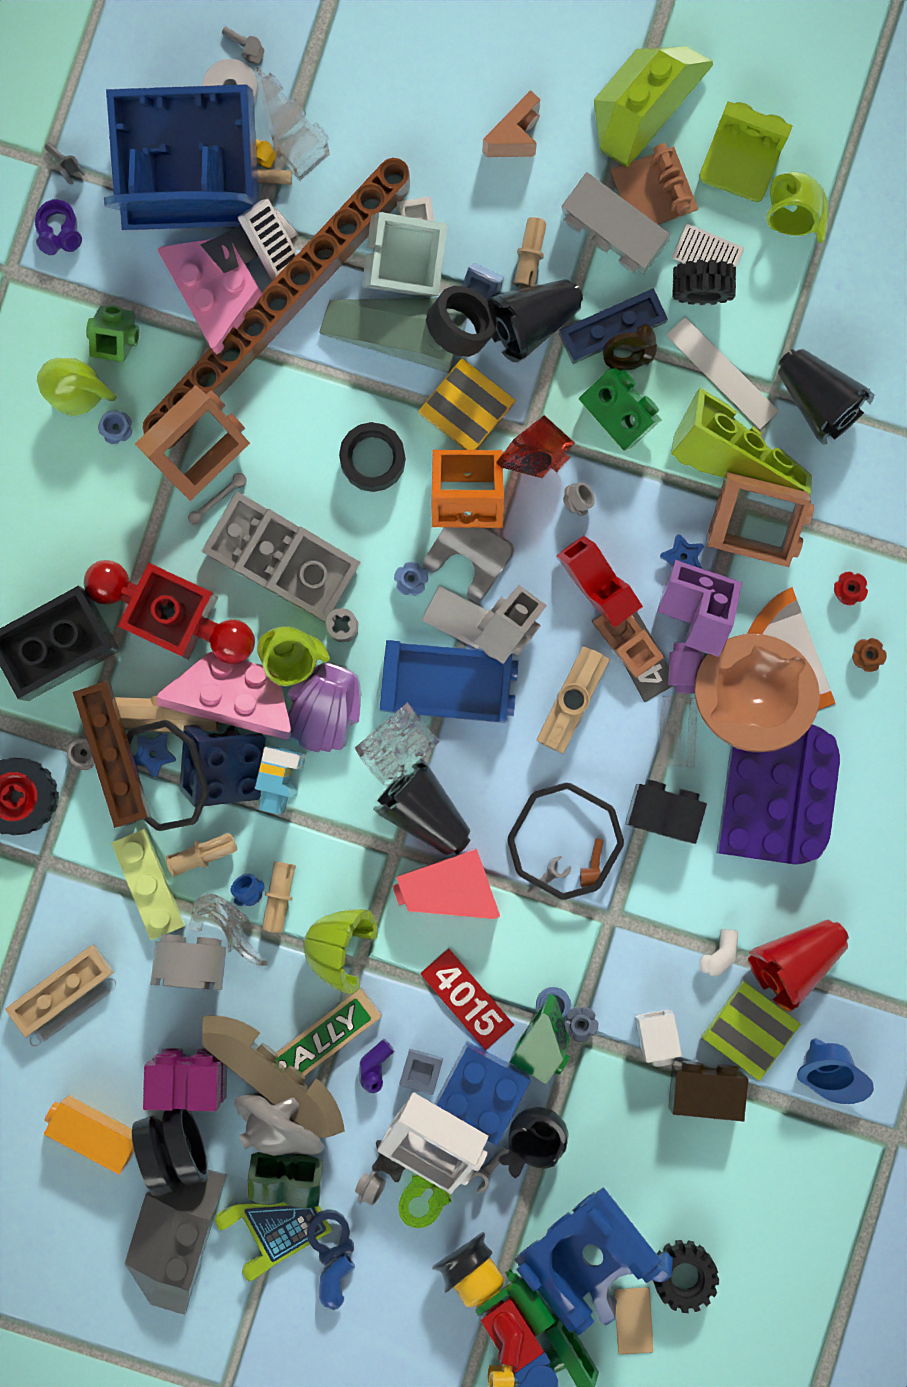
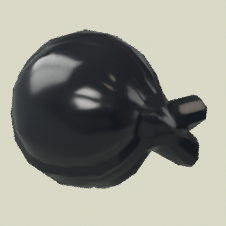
M543 1107L525 1109L515 1116L512 1121L508 1136L509 1151L501 1155L498 1161L502 1165H509L508 1171L514 1178L520 1175L525 1163L541 1169L554 1167L567 1148L569 1132L566 1123L556 1112Z

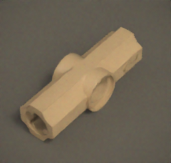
M582 646L560 692L557 694L553 707L536 741L564 754L584 711L589 706L590 699L610 661L609 658L593 649ZM573 690L581 695L582 704L579 709L572 710L564 704V694L568 691Z
M151 696V699L115 697L124 729L168 720L180 730H184L185 725L197 724L203 731L219 732L220 722L157 706V696ZM166 727L160 728V729H156V730H152V732H170V733H172V732H171L169 729H167Z

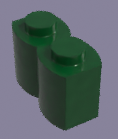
M261 1152L251 1154L248 1172V1199L263 1205H275L284 1202L292 1207L303 1209L319 1206L323 1161L309 1155H295L287 1158L283 1155L273 1156Z

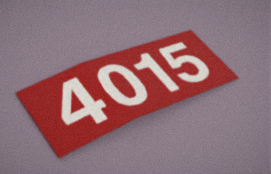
M449 948L420 973L485 1050L514 1026V1023Z

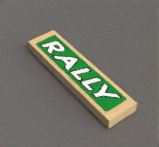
M361 987L357 992L351 994L276 1052L278 1055L276 1060L286 1068L289 1065L295 1067L305 1076L380 1019L382 1014Z

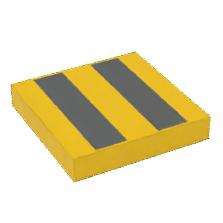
M461 358L418 412L464 450H478L512 408L516 400Z

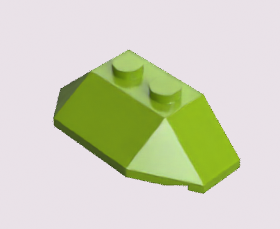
M687 46L636 49L594 99L601 153L628 168L714 65L713 60Z

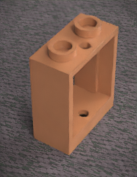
M196 385L135 443L148 459L190 501L250 444L241 433L246 429L232 413L226 416L221 411L226 405L211 390L205 394ZM209 411L227 433L183 474L164 452Z
M726 471L706 536L707 546L790 567L792 558L799 557L803 546V538L800 537L803 525H809L813 516L814 505L810 504L809 493ZM740 489L795 503L781 547L726 533Z

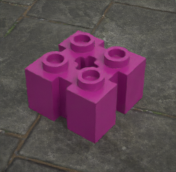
M181 1048L161 1049V1054H156L152 1061L144 1065L143 1110L172 1111L173 1109H187V1111H217L220 1104L227 1098V1066L206 1049H198L197 1055L185 1056Z

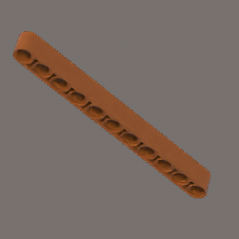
M389 158L379 165L264 289L262 296L254 307L247 311L245 319L239 328H232L223 340L222 344L225 347L222 352L216 355L212 348H210L150 412L143 422L142 429L144 434L195 385L205 394L211 390L220 398L368 238L371 216L378 212L390 214L397 206V202L405 198L410 190V173L407 164L403 160ZM393 174L403 178L398 184H390L386 179ZM370 199H375L380 203L375 209H366L363 207V204ZM346 224H353L357 227L355 232L349 235L339 231ZM322 249H330L334 252L332 257L326 260H321L316 255ZM299 274L310 276V280L304 285L293 283L294 278ZM275 299L287 301L286 306L282 310L275 311L270 309V305ZM261 324L264 327L259 335L250 336L246 334L249 326ZM238 349L240 355L236 360L231 362L223 360L226 351ZM206 374L217 376L212 386L202 387L200 385V380ZM195 423L168 449L174 447L183 438V436L195 425Z

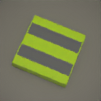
M742 980L701 1037L760 1081L798 1030L801 1023Z

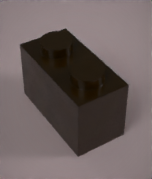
M682 1061V1066L672 1065L668 1108L673 1115L745 1122L748 1078L742 1072H739V1067L718 1064L717 1070L703 1068V1063Z

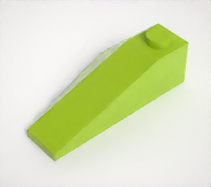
M702 388L698 389L673 436L671 455L675 456L680 463L687 466L690 465L700 472L724 478L726 471L805 491L809 493V496L811 495L812 474L782 449L774 448L772 450L760 437L762 433L753 426L748 430L737 421L734 416L738 412L731 406Z

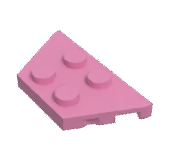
M211 239L158 248L157 250L210 347L216 355L219 354L225 347L222 342L232 328H239L245 319L247 311L253 308L262 296V292L246 264H244L233 245L239 267L223 273L200 246V244ZM222 245L225 258L227 259L230 255L229 250Z
M209 652L157 695V706L289 741L291 727L282 687L267 677L262 665L248 661L238 664H227L217 659L213 652Z

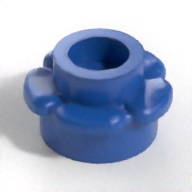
M244 874L233 882L230 892L235 897L233 901L237 906H244V904L246 906H253L262 898L265 886L254 875Z

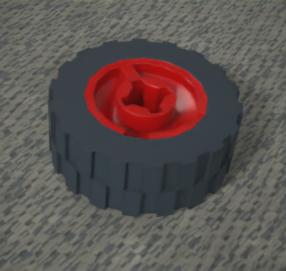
M26 758L0 760L1 834L24 835L42 828L44 823H48L51 820L52 813L56 811L58 806L56 801L59 799V792L56 790L57 783L51 777V772L47 768H43L39 762ZM15 790L23 793V797L17 803L11 798L12 792Z

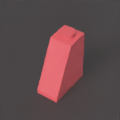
M477 848L400 874L396 877L398 884L392 885L399 906L406 904L407 910L410 912L487 919L500 917Z

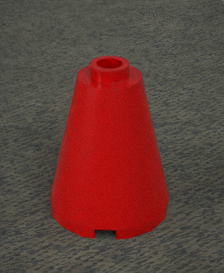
M824 920L755 947L749 951L751 956L748 957V963L762 989L766 990L769 987L777 995L772 1000L783 1010L792 1012L800 1006L846 952L849 936L840 923Z

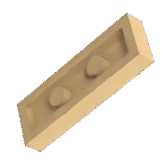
M93 944L13 1002L5 1010L26 1038L112 975L114 971Z

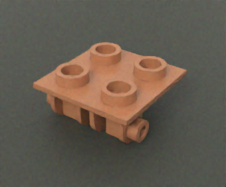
M666 143L659 144L654 147V154L633 161L628 168L622 165L610 170L619 196L658 225L698 210L674 146L668 148Z

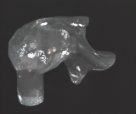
M213 893L200 895L194 901L193 912L188 925L190 930L199 932L202 930L205 917L212 919L222 928L226 935L228 952L235 949L250 963L259 966L268 964L253 948L243 931L241 923L249 921L246 915L223 897Z

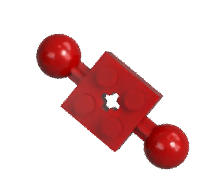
M111 560L97 561L85 572L83 580L84 589L93 601L103 605L114 604L118 601L128 604L118 627L189 660L199 638L209 642L216 658L227 664H238L245 661L254 650L255 637L253 631L246 623L240 620L229 619L218 624L209 619L219 598L218 596L148 562L138 585L129 582L126 570L119 563ZM175 604L173 608L175 610L174 616L166 620L167 616L162 613L165 607L171 608Z

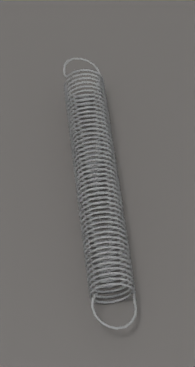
M104 982L96 986L95 990L89 991L88 995L86 994L85 997L83 996L73 1003L72 1007L69 1006V1009L66 1008V1011L64 1010L63 1013L61 1012L47 1022L43 1028L38 1029L37 1034L38 1032L41 1034L43 1042L48 1040L52 1033L54 1035L64 1028L67 1021L69 1022L70 1019L74 1020V1018L90 1009L91 1002L93 1003L96 999L100 1001L109 995L111 991L109 989L108 991L103 986ZM102 986H103L104 989H103V990L101 989V991H100V992L98 991V993L96 994V993H95L96 990H97V989L99 990V988H100V987L102 988Z

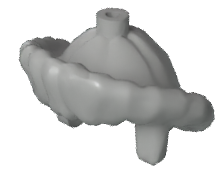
M260 1093L243 1095L235 1099L234 1106L237 1109V1113L247 1122L246 1132L239 1135L245 1149L253 1146L261 1153L273 1156L282 1154L318 1155L322 1152L324 1147L320 1138L290 1118L300 1108V1104L295 1098L290 1097L276 1105H271L269 1100Z

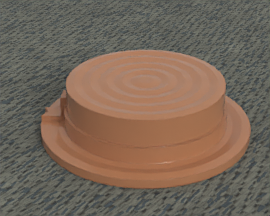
M743 634L727 639L719 657L707 654L699 667L695 679V700L703 721L718 738L737 749L750 752H772L788 747L807 732L818 712L820 700L819 685L811 665L796 648L772 636Z

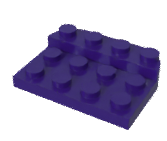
M811 725L799 740L780 750L750 752L730 746L716 853L794 865L805 864L820 858L831 836L840 767V753L835 737L821 727Z

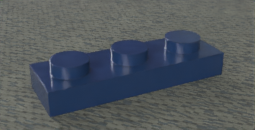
M653 288L562 328L558 334L572 364H575L602 352L605 344L618 334L637 332V327L643 324H648L654 329L667 323L668 318Z

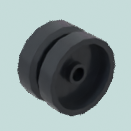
M187 1109L166 1110L163 1112L162 1122L154 1115H151L133 1123L132 1143L135 1157L144 1182L154 1197L158 1199L176 1192L179 1187V1181L187 1187H191L208 1179L209 1167L204 1143L190 1111H187Z

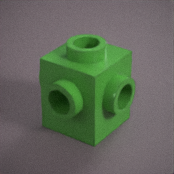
M116 305L99 307L94 317L88 319L86 327L90 357L118 362L125 361L132 346L136 347L139 341L140 329L139 326L135 325L134 311L124 310Z

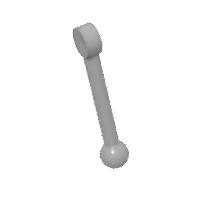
M236 473L233 476L232 483L198 511L190 512L188 521L194 525L200 523L202 516L236 487L241 488L246 485L247 478L243 473Z

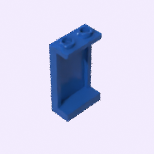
M386 640L380 711L506 723L507 716H514L516 695H509L510 681H517L519 660H512L511 654L503 664L497 659L489 657L483 650L406 644L400 641Z

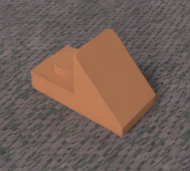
M530 90L485 136L482 153L486 157L535 156L537 143L526 132L540 118L539 108L541 99Z

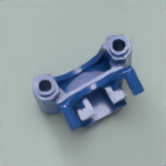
M604 1187L596 1193L592 1192L572 1209L573 1214L567 1212L547 1229L546 1236L539 1241L538 1239L514 1259L519 1266L516 1270L533 1292L538 1290L569 1332L574 1330L577 1335L583 1333L594 1323V1319L591 1317L593 1311L583 1299L588 1292H590L599 1321L604 1325H608L615 1320L617 1300L608 1295L611 1284L616 1279L633 1274L637 1280L642 1278L645 1283H648L651 1280L665 1282L672 1277L673 1258L668 1253L657 1255ZM595 1245L602 1251L603 1261L601 1264L592 1265L586 1261L583 1255L585 1246Z

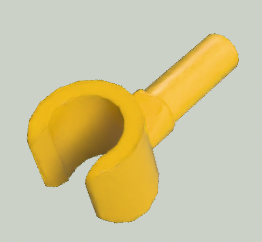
M256 139L257 163L269 169L276 158V153L269 142Z

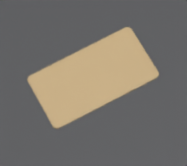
M648 1287L615 1289L618 1353L653 1352L650 1289Z

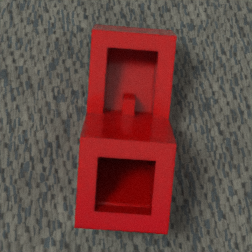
M584 535L556 555L578 588L612 626L617 627L643 607L630 585L616 576L596 543Z

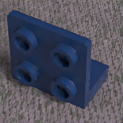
M197 724L184 726L183 732L193 739L196 744L209 789V795L204 806L260 799L261 790L255 789L266 742V737L263 734L210 738ZM183 741L179 790L196 807L202 792L189 746Z

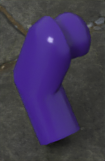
M382 1039L359 1062V1081L361 1086L369 1093L374 1094L382 1089V1063L395 1052L386 1039Z

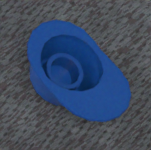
M817 1038L811 1040L810 1049L807 1050L804 1056L803 1066L797 1072V1078L801 1083L810 1087L821 1097L839 1104L863 1102L872 1095L874 1091L873 1081L855 1066L852 1056L846 1047L836 1043H825Z

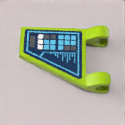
M255 1202L236 1203L218 1212L214 1220L219 1230H225L243 1218L262 1255L249 1260L243 1265L242 1273L245 1279L252 1281L271 1267L310 1245L306 1232L307 1226L311 1218L322 1211L320 1206L306 1209L295 1208L284 1202L275 1205H263ZM328 1220L322 1221L316 1227L314 1235L317 1240L332 1232Z

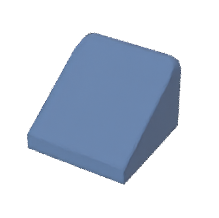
M473 263L469 266L461 286L475 290L487 299L497 294L504 277Z

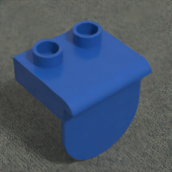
M247 84L106 89L114 195L104 197V206L120 210L121 229L147 230L241 226L237 217L259 202L253 89Z

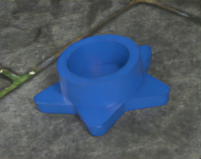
M677 534L673 548L661 553L660 558L668 562L671 567L675 560L702 569L698 557L704 545L702 543L689 544L681 535ZM681 554H685L687 559L682 560L680 558Z
M161 734L153 740L141 735L137 737L139 751L133 757L137 766H145L153 778L158 776L164 764L176 761V757L168 751L167 734ZM151 751L156 752V756L153 758L150 756Z

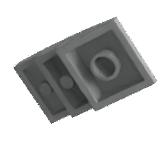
M235 491L201 550L204 554L326 622L329 613L334 610L361 563L305 528L295 525L270 509H266L238 491Z

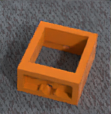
M433 450L432 527L503 528L504 486L502 450ZM441 482H494V490H441ZM468 511L471 512V515L467 516L463 513Z

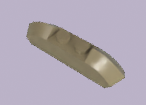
M203 1016L202 1040L203 1047L274 1105L290 1097L295 1098L299 1102L300 1108L290 1118L298 1125H302L304 1129L312 1131L319 1138L331 1137L345 1132L342 1115L336 1101L317 1078L309 1086L305 1084L306 1077L299 1070L291 1065L288 1068L284 1067L276 1060L278 1055L272 1048L264 1043H261L259 1046L254 1042L260 1032L250 1025L224 1016Z

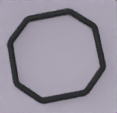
M168 720L131 728L126 734L129 745L136 734L166 727L189 746L202 793L192 818L159 824L152 817L143 819L157 831L194 825L199 820L209 795V789L195 742Z
M566 782L533 792L512 827L507 840L514 867L519 877L561 900H567L600 889L624 846L623 835L613 806L572 783ZM568 789L608 811L617 844L595 884L562 893L522 870L514 838L536 798Z

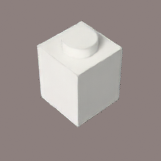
M670 1009L635 1015L642 1056L646 1063L652 1062L655 1067L666 1066L674 1063L673 1058L682 1057L675 1016Z

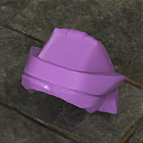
M321 663L314 668L313 673L306 680L293 685L288 691V695L293 702L288 712V718L291 727V737L299 741V745L309 751L319 752L322 750L331 752L332 749L341 750L346 746L350 726L359 722L362 693L359 678L354 672L334 663Z

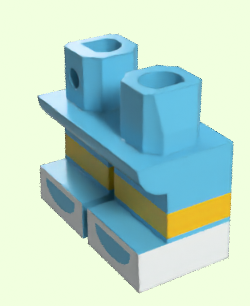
M275 746L264 747L255 789L263 791L258 810L278 815L281 812H285L288 797L297 795L296 787L289 782L292 768H303L307 754Z

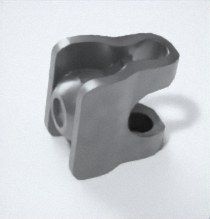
M444 527L424 558L423 567L434 573L442 568L445 562L453 555L461 554L467 557L472 562L475 570L473 581L468 587L467 596L478 603L486 596L511 559L514 547L511 542L500 536L492 528Z

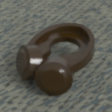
M643 324L637 327V332L622 333L611 338L603 348L605 364L609 368H617L619 371L622 369L625 371L633 370L642 365L648 366L649 363H652L657 352L655 332L648 324ZM619 345H629L632 348L640 346L643 348V350L633 351L626 358H619L613 353L614 349Z

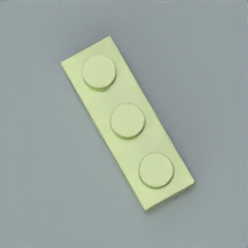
M142 829L111 842L150 940L160 937L161 934H167L186 926L147 829Z

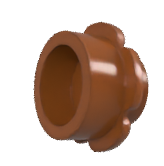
M875 638L859 640L853 648V663L865 672L877 671L879 666L883 665L887 659V653L882 648V642ZM868 651L872 652L871 658H868L866 655Z

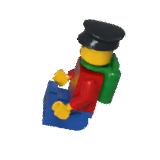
M484 1232L475 1236L432 1267L433 1270L441 1272L445 1282V1293L454 1288L466 1307H477L475 1309L477 1316L485 1313L479 1319L498 1348L497 1359L500 1360V1365H489V1387H558L556 1373L548 1365L550 1360L535 1336L542 1333L556 1321L537 1291L533 1292L522 1276L519 1277L516 1273H513L511 1268L505 1272L511 1283L500 1290L504 1284V1278L490 1257L493 1252L484 1242Z

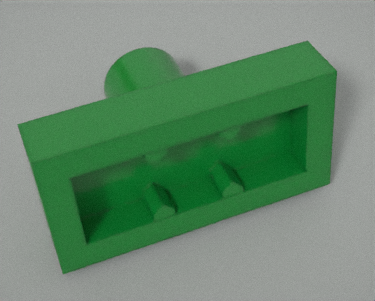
M553 1314L552 1317L556 1322L545 1330L546 1336L554 1349L545 1353L550 1360L548 1365L555 1373L567 1369L577 1387H595L599 1374L595 1364L574 1330L569 1332L557 1315Z

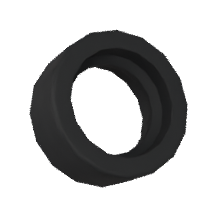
M451 286L444 289L429 308L426 323L429 333L444 350L457 356L470 357L479 353L494 335L497 319L491 305L477 291L465 286ZM447 309H454L464 314L474 325L476 334H470L456 326L448 316Z
M369 422L356 426L347 433L341 442L339 459L344 475L351 484L360 490L370 492L386 490L395 484L404 472L406 457L403 442L397 433L385 424ZM371 437L380 438L388 443L393 453V461L389 470L383 475L373 478L359 473L352 461L353 450L356 445L362 440Z

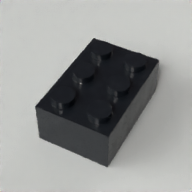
M76 586L0 628V667L19 700L31 701L120 652L94 601L87 595L85 589L80 586Z

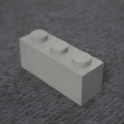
M588 172L584 174L561 206L562 213L566 216L563 219L565 223L577 232H580L583 228L593 236L591 239L592 243L606 253L610 249L620 256L619 263L632 273H635L638 269L645 274L670 240L669 232Z

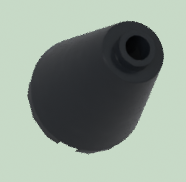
M567 279L496 294L487 298L486 300L493 308L497 319L496 332L492 336L494 343L501 340L506 348L501 353L511 362L518 363L524 360L580 311L583 295L579 286Z
M792 349L788 351L778 363L781 366L778 370L779 377L815 437L823 445L828 444L827 437L829 435L834 440L837 439L864 414L860 407L865 400L870 405L874 400L875 394L868 387L805 349L797 351Z
M419 759L410 765L414 769L412 773L405 775L401 772L390 783L377 800L381 805L374 806L373 810L382 818L443 854L449 855L454 852L457 855L470 842V838H468L470 828L429 765L423 759Z

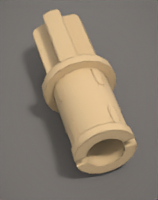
M529 217L527 219L522 247L517 249L519 259L513 285L519 286V288L535 286L539 261L544 257L541 249L546 222L541 218Z
M228 833L204 843L196 841L194 846L167 855L166 863L171 875L175 877L200 866L203 868L208 867L209 862L236 852L237 844L233 835Z
M274 861L269 892H265L264 895L268 896L262 928L267 932L281 933L283 931L288 900L293 899V897H290L296 865Z

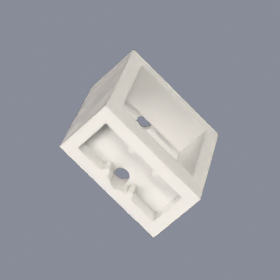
M413 1092L390 1123L377 1152L452 1194L460 1184L466 1186L474 1170L478 1172L488 1154L483 1148L489 1136Z

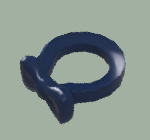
M327 1209L318 1212L311 1218L306 1231L308 1241L312 1248L319 1253V1261L323 1265L329 1263L333 1258L354 1251V1242L349 1239L348 1221L343 1214L336 1210ZM328 1219L337 1221L342 1227L339 1244L333 1248L318 1242L314 1235L318 1224Z

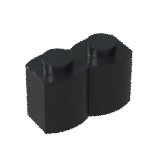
M646 779L645 785H635L625 825L690 844L697 843L707 803L699 801L700 794L680 789L677 795L665 791L666 784Z

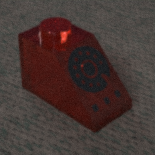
M544 415L513 439L496 464L501 468L543 478L552 470L558 473L571 459L567 453L575 442Z

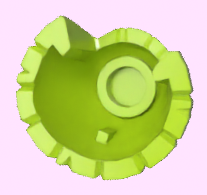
M349 909L320 918L309 927L303 941L304 955L313 972L335 989L348 994H353L360 989L359 977L345 974V969L343 968L346 957L345 948L348 947L351 936L370 940L378 937V927L374 914L365 909Z

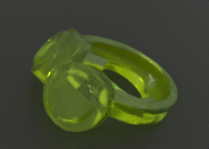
M417 1174L412 1175V1182L404 1189L399 1200V1216L407 1226L420 1229L427 1227L439 1217L443 1206L452 1202L451 1194ZM426 1189H432L433 1194L428 1200V1213L422 1217L413 1216L408 1209L410 1201L416 1197H421Z

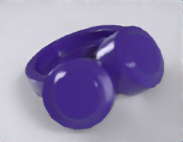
M59 199L46 201L36 213L35 227L39 235L36 239V244L47 255H55L60 249L66 252H73L82 243V236L77 231V217L72 207L65 201ZM62 214L66 217V220L61 225V231L56 236L53 228L47 225V220L52 215Z

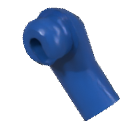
M342 1254L320 1275V1302L324 1307H329L332 1310L340 1308L344 1302V1296H342V1291H340V1280L355 1268V1264L347 1254Z

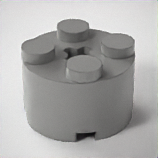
M161 934V940L155 941L150 985L160 986V981L163 979V986L209 989L210 982L214 983L213 990H222L227 947L221 946L222 940L217 938L197 937V943L193 944L186 943V937L180 935Z

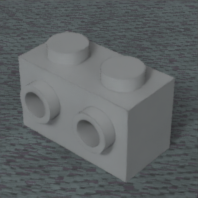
M518 585L507 599L501 596L491 611L489 610L477 627L482 633L475 641V644L481 647L489 657L497 659L503 664L511 654L518 657L541 625L536 620L547 605Z

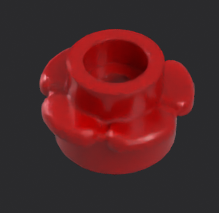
M851 571L842 573L838 577L839 580L834 584L835 596L841 603L848 606L864 601L868 595L865 577L860 573L853 574ZM849 585L854 586V591H849Z

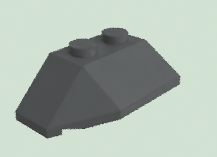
M209 1169V1176L206 1181L191 1187H187L179 1181V1187L176 1192L158 1199L150 1191L146 1192L124 1264L151 1305L185 1315L227 1174Z

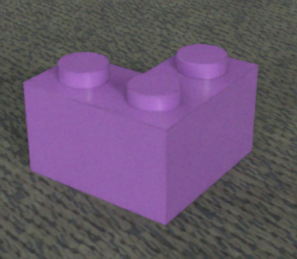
M675 560L663 588L657 612L690 623L685 646L719 657L734 625L742 582Z

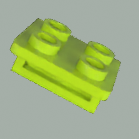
M727 101L699 174L700 181L753 202L762 201L793 125L786 123L780 116L773 114L764 115L756 112L745 103Z

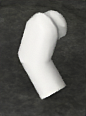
M721 929L719 950L712 956L703 955L700 959L699 967L703 973L710 974L712 977L719 976L735 962L738 931Z

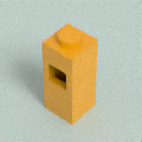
M69 1095L60 1103L55 1101L44 1119L45 1122L49 1123L43 1133L44 1135L118 1175L126 1168L134 1153L131 1128Z

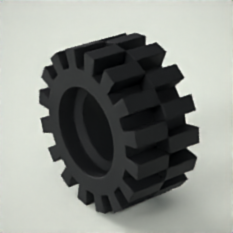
M697 260V262L686 261V264L680 263L673 268L672 297L675 301L679 300L680 303L688 302L690 305L699 303V305H705V303L716 305L717 302L726 303L727 300L731 301L736 296V266L731 263L726 264L725 261L717 263L716 260H709L708 262Z
M675 1240L676 1245L671 1246L670 1243L664 1245L666 1250L663 1253H668L673 1258L672 1272L678 1265L689 1263L697 1268L698 1280L694 1286L688 1289L676 1287L672 1283V1277L665 1282L652 1280L657 1294H659L662 1302L665 1305L668 1303L670 1309L677 1311V1308H680L682 1313L688 1314V1309L693 1308L694 1312L701 1311L699 1306L704 1303L707 1307L711 1303L709 1300L710 1296L715 1297L717 1294L715 1287L719 1285V1277L717 1276L718 1270L714 1261L705 1248L700 1244L696 1246L694 1241L688 1240L687 1244H683L682 1240ZM660 1250L657 1253L658 1256L662 1254Z

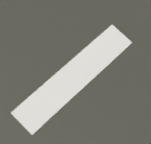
M686 317L666 334L758 429H761L779 412Z

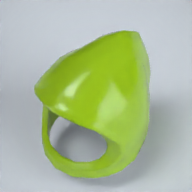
M789 172L776 176L770 187L772 207L766 215V222L769 227L779 233L790 236H803L814 232L817 236V241L823 243L829 217L828 200L823 187L813 177L802 172ZM797 205V209L792 212L786 209L785 206Z
M54 358L48 360L42 365L37 374V384L41 395L56 410L66 415L77 416L88 413L102 398L108 401H115L117 398L99 379L93 368L77 358Z
M288 626L277 627L264 633L257 646L258 656L262 662L265 674L272 682L281 686L296 685L306 680L313 673L317 660L323 662L330 660L329 653L320 640L299 629Z

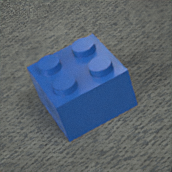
M466 1041L434 1104L488 1135L487 1141L497 1146L531 1080L529 1074Z

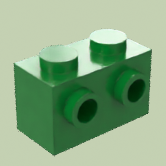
M615 368L607 370L578 399L621 449L625 451L634 447L662 419L657 415L659 409L656 404L647 396L642 398L634 389L636 385L634 379L625 370L619 371Z

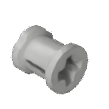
M335 609L327 616L325 622L326 630L337 642H350L358 634V621L348 609ZM340 618L342 621L350 619L348 622L350 630L347 633H344L342 630L337 633L334 632L337 629L335 623L337 619Z

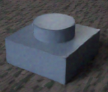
M409 1048L399 1085L433 1095L443 1058Z

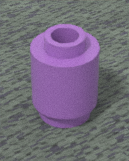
M674 643L673 651L669 653L668 686H674L675 693L695 694V679L699 667L705 658V653L685 646L686 643Z

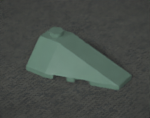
M438 297L329 300L319 331L321 335L447 373L452 370L456 355L447 352L435 342L427 327V311ZM447 309L448 316L453 323L464 331L468 318L461 312Z

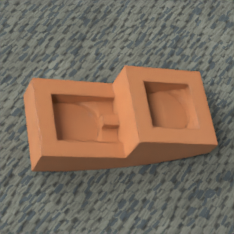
M601 614L591 621L635 678L664 658L647 632L640 628L632 615L617 627L612 626Z

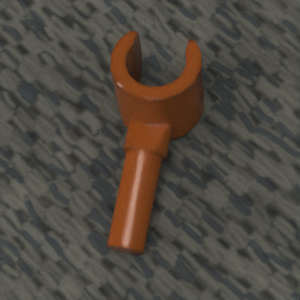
M595 839L591 857V868H580V885L582 888L595 884L601 873L599 867L604 842L602 839Z

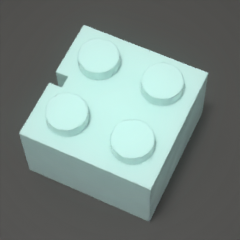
M383 212L372 215L367 248L374 250L373 253L366 255L362 287L423 297L439 296L448 224Z

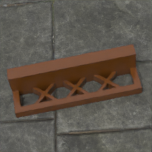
M104 681L74 691L75 702L114 828L128 826L136 823V821L151 817L111 683Z

